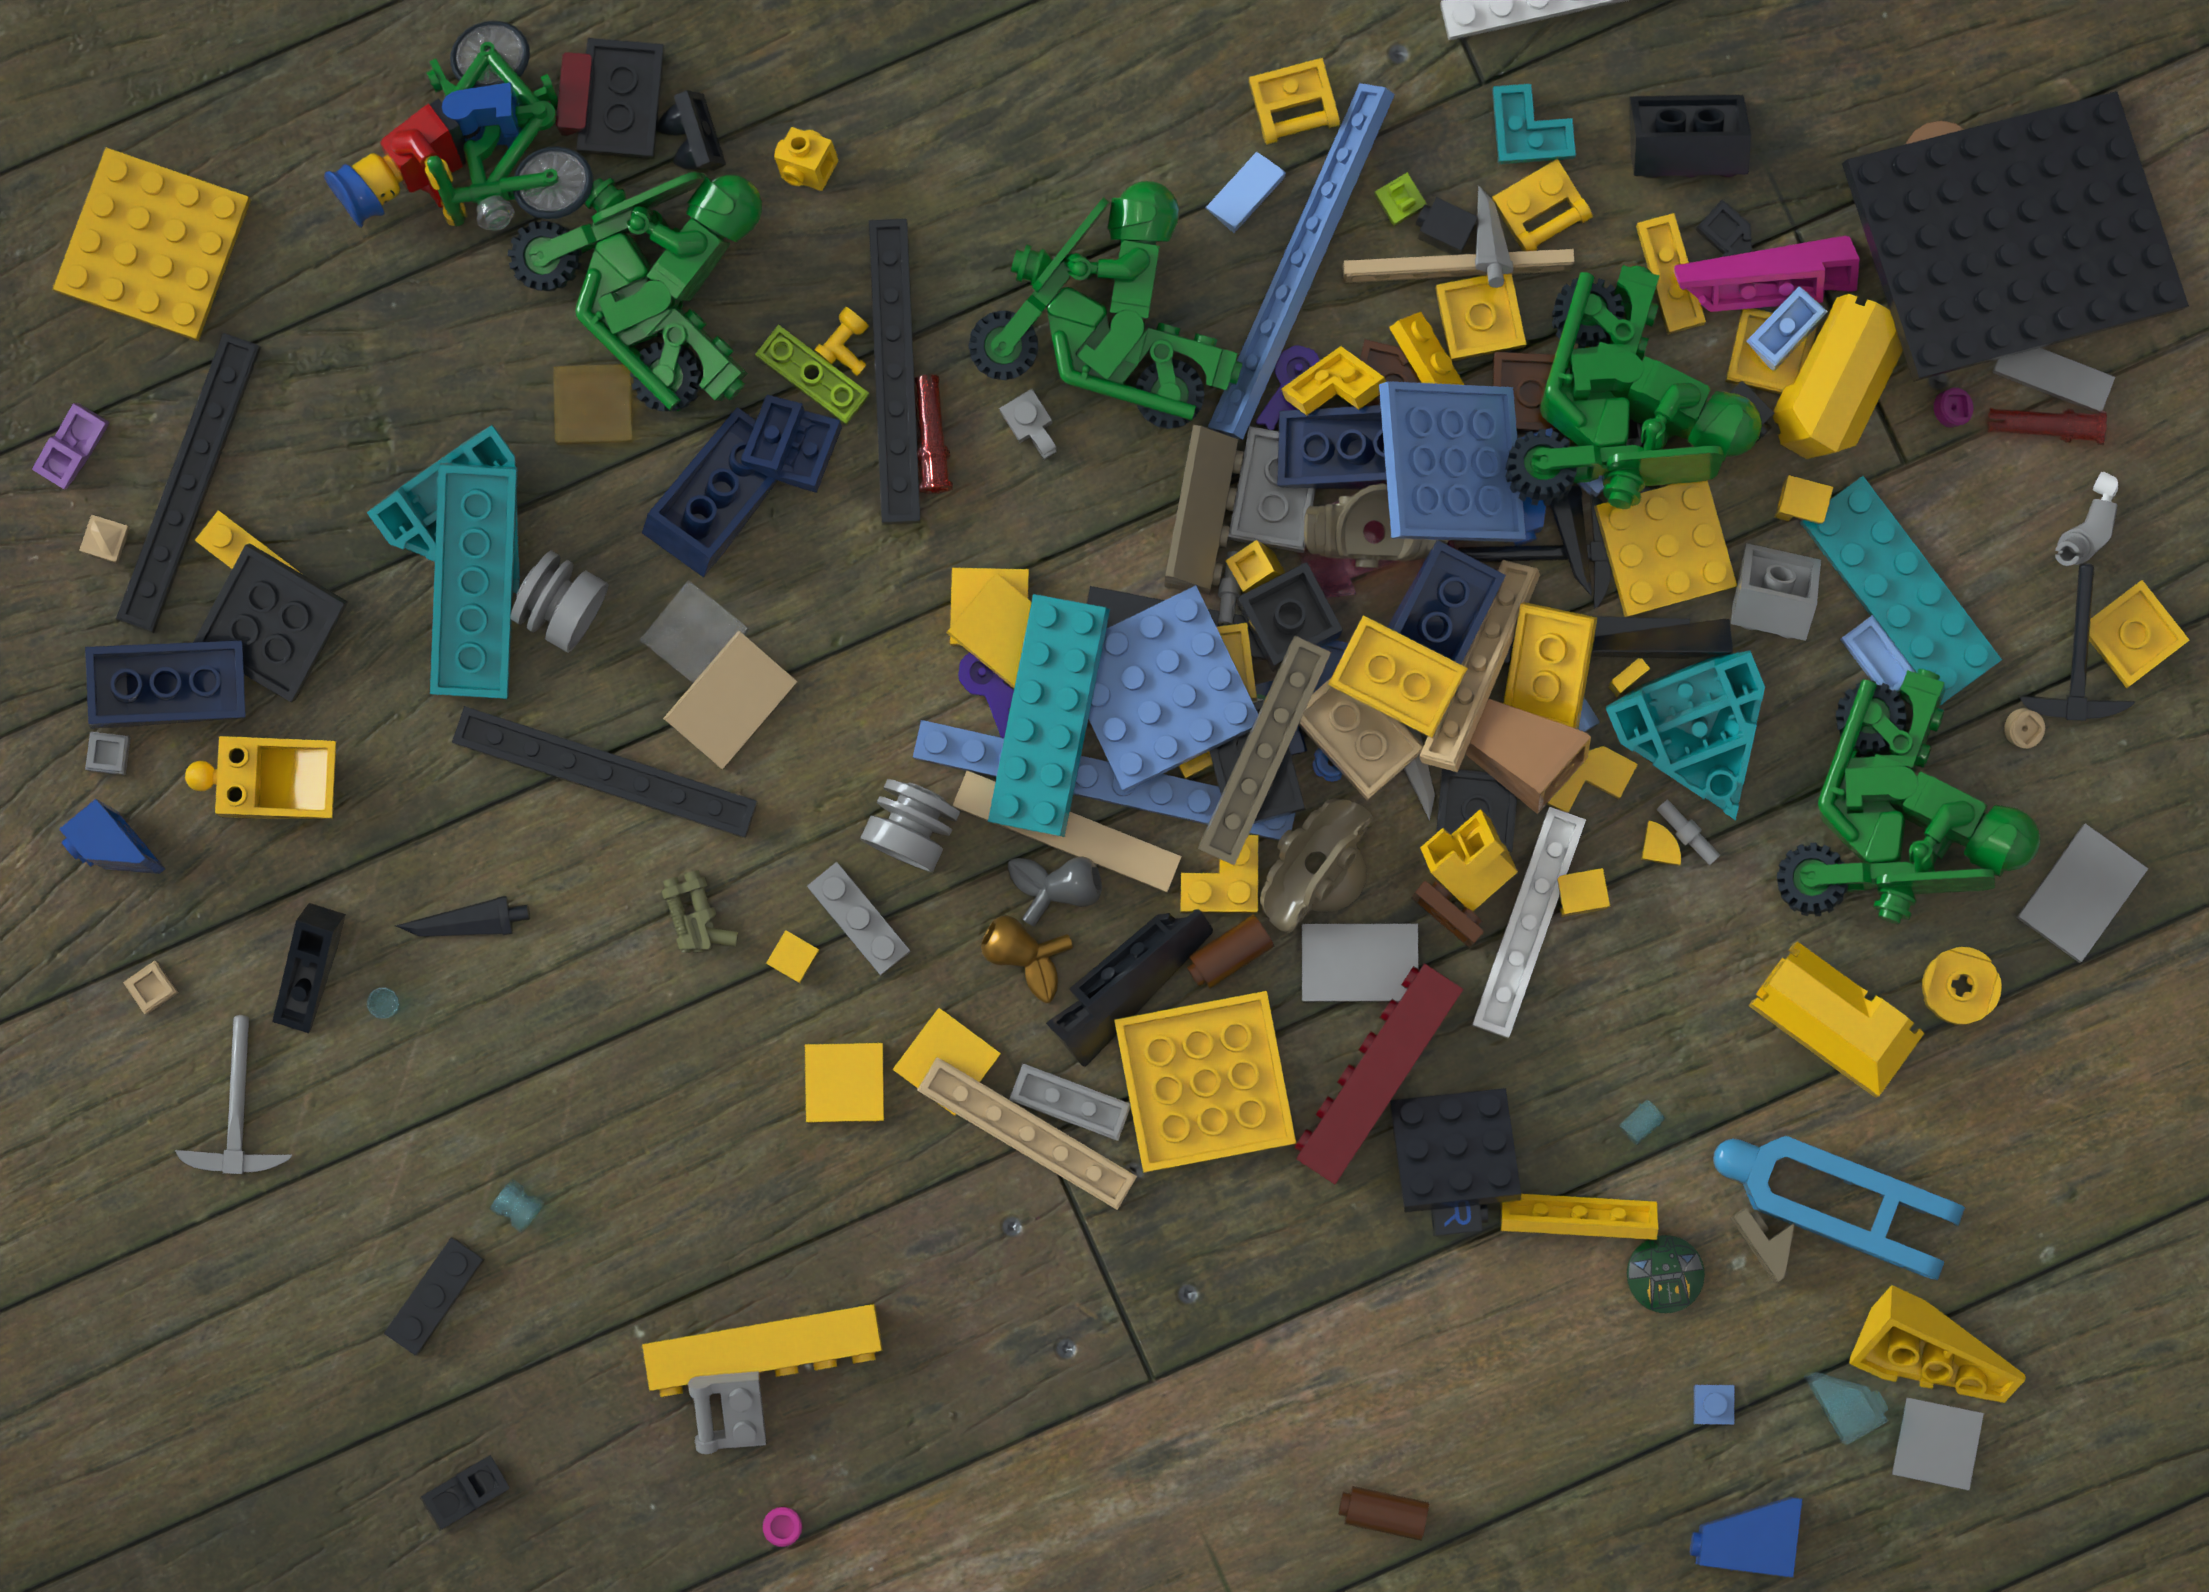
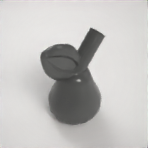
M1087 857L1073 858L1049 875L1041 865L1030 859L1014 858L1008 862V871L1015 886L1023 893L1035 897L1022 917L1026 923L1033 927L1036 926L1051 901L1086 907L1094 904L1101 895L1102 883L1096 864Z

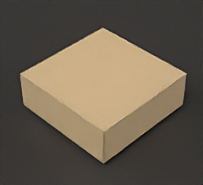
M153 961L123 982L146 1015L179 993L157 961Z

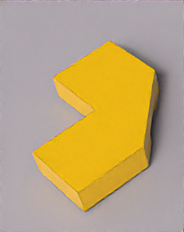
M1605 746L1589 750L1586 761L1547 805L1569 813L1584 782L1620 799L1638 764Z

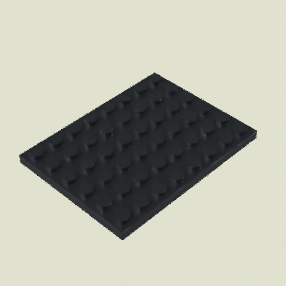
M2117 91L1850 158L1842 163L1913 382L2180 311L2189 306Z

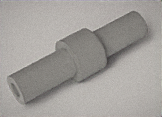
M1229 551L1227 559L1236 554L1237 551ZM1227 563L1224 578L1220 579L1218 597L1221 598L1218 625L1220 626L1233 625L1236 600L1241 596L1242 591Z
M1668 799L1656 809L1677 831L1676 837L1685 846L1689 844L1709 866L1720 856L1717 850L1700 834L1702 829L1692 819L1688 821Z

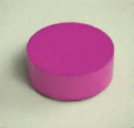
M778 1507L766 1515L763 1522V1533L766 1539L773 1545L780 1547L789 1546L800 1537L802 1533V1520L793 1509Z

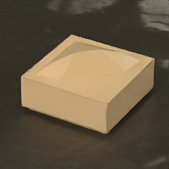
M91 514L79 551L118 564L130 527Z

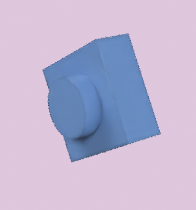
M1694 1385V1424L1734 1425V1385Z

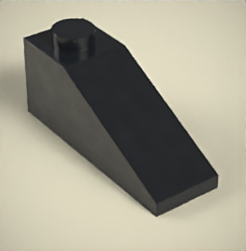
M309 903L298 917L272 1022L306 1033L311 1031L338 949L346 914Z

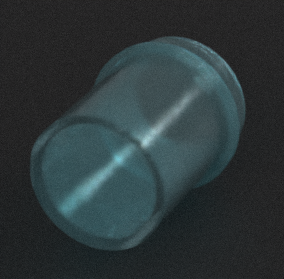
M380 987L373 990L368 996L367 1007L370 1013L377 1018H391L398 1013L400 1001L391 989Z
M1648 1099L1642 1104L1639 1103V1107L1618 1125L1635 1145H1638L1656 1127H1660V1124L1665 1120L1662 1113Z

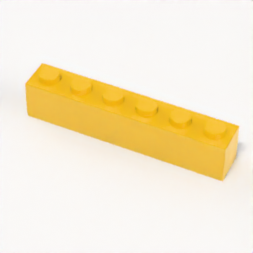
M875 1304L642 1344L649 1390H659L660 1397L682 1394V1386L688 1385L689 1380L698 1376L775 1370V1376L780 1377L799 1373L798 1365L813 1363L814 1370L837 1367L836 1359L852 1356L853 1364L876 1360L875 1352L883 1351Z

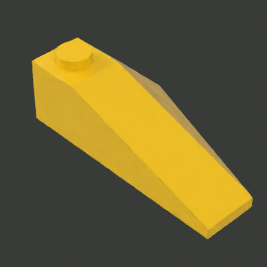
M1893 1285L1889 1287L1871 1308L1849 1363L1884 1380L1897 1382L1898 1377L1920 1381L1919 1387L1932 1389L1934 1384L1953 1387L1960 1395L2005 1403L2024 1383L2026 1376L1926 1300Z

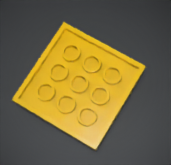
M105 147L53 290L65 296L199 342L251 199L246 195Z
M1267 991L1114 1020L1143 1173L1296 1144Z

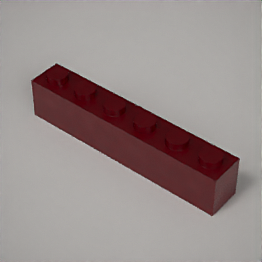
M1425 963L1420 970L1415 966L1412 967L1401 986L1407 989L1399 1002L1393 998L1379 1017L1385 1021V1024L1378 1034L1370 1031L1358 1049L1364 1056L1356 1067L1350 1063L1337 1081L1343 1088L1335 1100L1327 1096L1316 1113V1116L1321 1119L1314 1132L1306 1128L1294 1147L1300 1151L1296 1157L1298 1161L1333 1184L1337 1183L1464 990Z

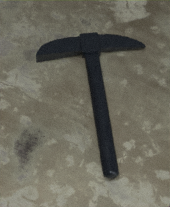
M1591 494L1590 507L1593 542L1587 544L1588 560L1594 562L1595 609L1600 605L1607 592L1612 569L1594 506L1603 504V501ZM1563 545L1459 547L1457 549L1480 562L1568 560Z
M2090 563L2080 564L2078 570L2070 695H2067V699L2019 695L2026 708L2040 715L2063 717L2066 720L2086 721V719L2103 718L2120 713L2135 703V701L2088 700L2085 696L2094 565Z

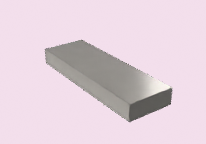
M2042 348L1997 359L1992 372L2097 414L2102 413L2115 379L2112 375Z
M1022 1064L1009 1099L1012 1102L1116 1141L1119 1140L1131 1108L1130 1103L1026 1064Z

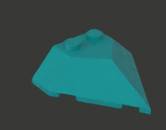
M493 424L406 482L367 512L390 545L401 549L405 548L435 562L438 467L440 463L516 467L514 453ZM516 501L513 592L517 594L520 588Z
M1751 651L1719 655L1644 683L1606 706L1620 744L1632 752L1634 750L1652 762L1653 766L1701 798H1706L1721 808L1725 814L1736 820L1765 691V684Z

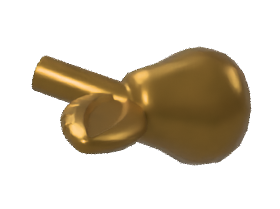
M1000 916L994 919L981 943L982 954L990 963L1025 967V978L1028 987L1044 1003H1050L1053 1000L1058 987V974L1055 965L1049 957L1073 948L1068 934L1038 944L1022 924L1011 916Z

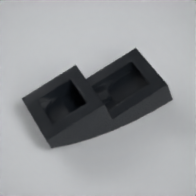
M489 1455L422 1495L420 1499L438 1530L441 1531L503 1494L510 1487L493 1458Z

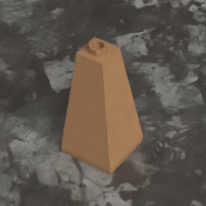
M1488 699L1465 755L1538 814L1586 761L1591 736L1584 731Z

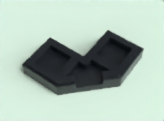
M1721 200L1696 228L1698 233L1723 254L1722 257L1752 252L1751 224L1724 200Z

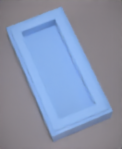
M1873 615L1840 639L1870 680L1876 681L1877 685L1882 686V683L1889 685L1890 690L1893 691L1895 689L1899 692L1907 670L1915 672Z

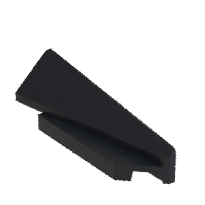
M1592 616L1597 617L1592 657L1688 659L1689 657L1711 658L1733 653L1730 619L1690 623V619Z
M1199 909L1193 910V913L1184 918L1175 919L1170 913L1156 915L1069 988L1078 1001L1050 1019L1046 1024L1082 1066H1087L1117 1035L1114 1020L1135 1016L1188 960L1189 956L1213 933L1212 926Z

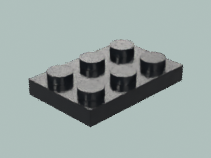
M597 38L587 39L586 54L591 55L592 63L586 125L582 131L578 132V153L654 159L664 44Z
M1265 700L1253 703L1258 714ZM1250 732L1210 750L1221 796ZM1289 747L1254 824L1306 810Z

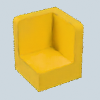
M1788 475L1782 486L1774 518L1790 521L1795 517L1822 524L1825 521L1833 487Z
M1255 540L1226 560L1228 567L1244 593L1286 573L1273 550L1258 540Z
M1603 868L1561 875L1557 878L1562 904L1560 909L1561 917L1606 910L1610 907Z

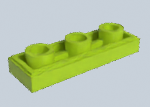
M779 324L755 354L759 360L845 425L850 422L870 396L866 390ZM809 369L819 371L818 377L813 380L806 378L805 374Z

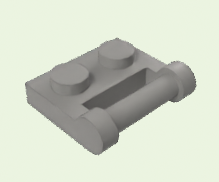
M759 1371L698 1376L689 1380V1394L694 1398L698 1435L695 1437L697 1452L711 1454L723 1448L766 1445ZM711 1394H721L725 1430L713 1431L709 1398Z

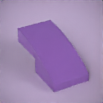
M73 403L56 435L48 439L32 470L59 487L67 489L90 457L110 422L81 404Z

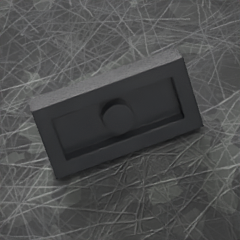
M686 90L675 95L676 103L661 116L657 123V131L660 133L687 135V140L678 148L673 163L681 168L690 170L701 168L716 170L725 166L726 162L704 94Z

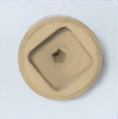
M2021 708L2013 711L2008 716L2004 725V733L2011 744L2025 749L2032 748L2042 740L2045 733V723L2037 712Z

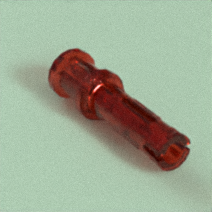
M927 375L915 378L921 448L917 452V459L921 462L922 483L919 484V492L926 494L944 493L953 489V483L948 479L947 459L950 458V450H948L947 446H944L939 390L940 379L937 375H931L930 380H927Z
M1989 408L1988 418L2004 420V422L1988 421L1987 431L1990 433L2003 432L2060 436V440L2064 441V443H2071L2073 439L2096 441L2097 445H2104L2107 427L2106 411H2100L2098 414L2075 413L2074 409L2067 408V410H2063L2062 414Z

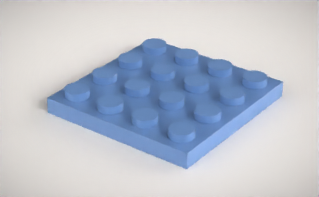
M1391 381L1379 384L1391 538L1502 542L1525 540L1523 501L1519 499V491H1516L1514 494L1511 491V481H1506L1507 470H1505L1509 452L1512 446H1515L1517 440L1513 387Z
M1196 585L1106 629L1088 719L1123 792L1252 730L1258 712Z

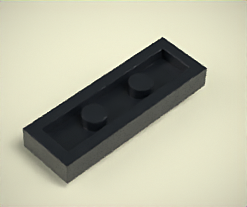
M451 1237L384 1334L415 1356H418L485 1259Z

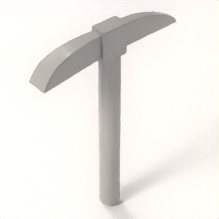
M236 1015L233 1018L227 1150H224V1154L175 1150L182 1162L194 1168L223 1171V1173L244 1174V1172H258L274 1168L292 1157V1155H245V1151H242L249 1017L245 1015Z

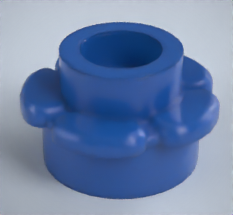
M1318 748L1314 754L1315 760L1312 763L1316 775L1319 777L1323 776L1326 781L1330 782L1340 780L1342 777L1341 771L1335 765L1329 766V758Z

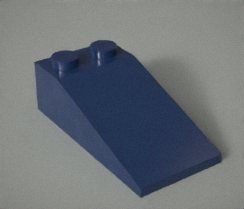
M1381 405L1363 406L1359 410L1356 407L1315 409L1308 415H1305L1300 410L1280 411L1278 487L1363 490L1372 485H1387Z
M738 407L649 511L642 534L703 578L728 549L778 482V480L759 473L741 463L742 455L756 420Z
M1436 540L1387 627L1461 665L1506 575Z
M242 641L85 647L88 724L90 729L246 718Z

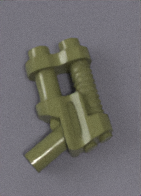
M699 870L684 874L686 882L679 884L678 877L663 881L665 889L661 890L663 899L667 900L670 914L672 915L671 918L674 922L673 925H675V932H677L678 936L676 942L681 953H691V950H693V953H703V950L712 949V943L737 946L739 932L714 928L711 921L717 913L715 907L710 908L704 889L708 887L706 878L700 876ZM690 893L695 913L685 915V908H683L684 905L680 896Z

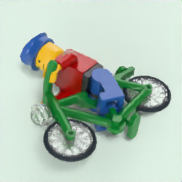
M485 21L465 30L457 38L450 55L452 71L459 81L456 86L446 79L436 58L429 61L432 70L426 72L435 93L443 90L446 96L443 103L438 98L434 102L425 105L382 138L380 145L385 154L384 157L377 153H372L352 166L344 164L336 172H325L324 178L327 185L358 227H363L365 219L385 214L382 205L399 195L400 182L410 193L418 190L429 193L438 207L443 208L445 220L451 226H461L464 223L467 212L463 203H477L476 211L478 213L477 222L482 229H490L492 231L501 230L510 223L514 215V208L508 202L509 200H516L519 206L528 214L542 219H558L568 216L586 202L592 190L593 174L585 158L569 148L547 147L537 150L520 163L513 177H508L523 154L526 153L527 148L539 131L547 130L554 125L556 121L555 109L558 107V98L548 74L540 77L544 87L533 92L520 78L526 70L530 59V48L527 39L520 30L511 24L501 21ZM496 145H507V152L488 179H486L483 161L491 156ZM467 163L472 184L468 187L453 188L451 183L453 176L451 173L462 168Z

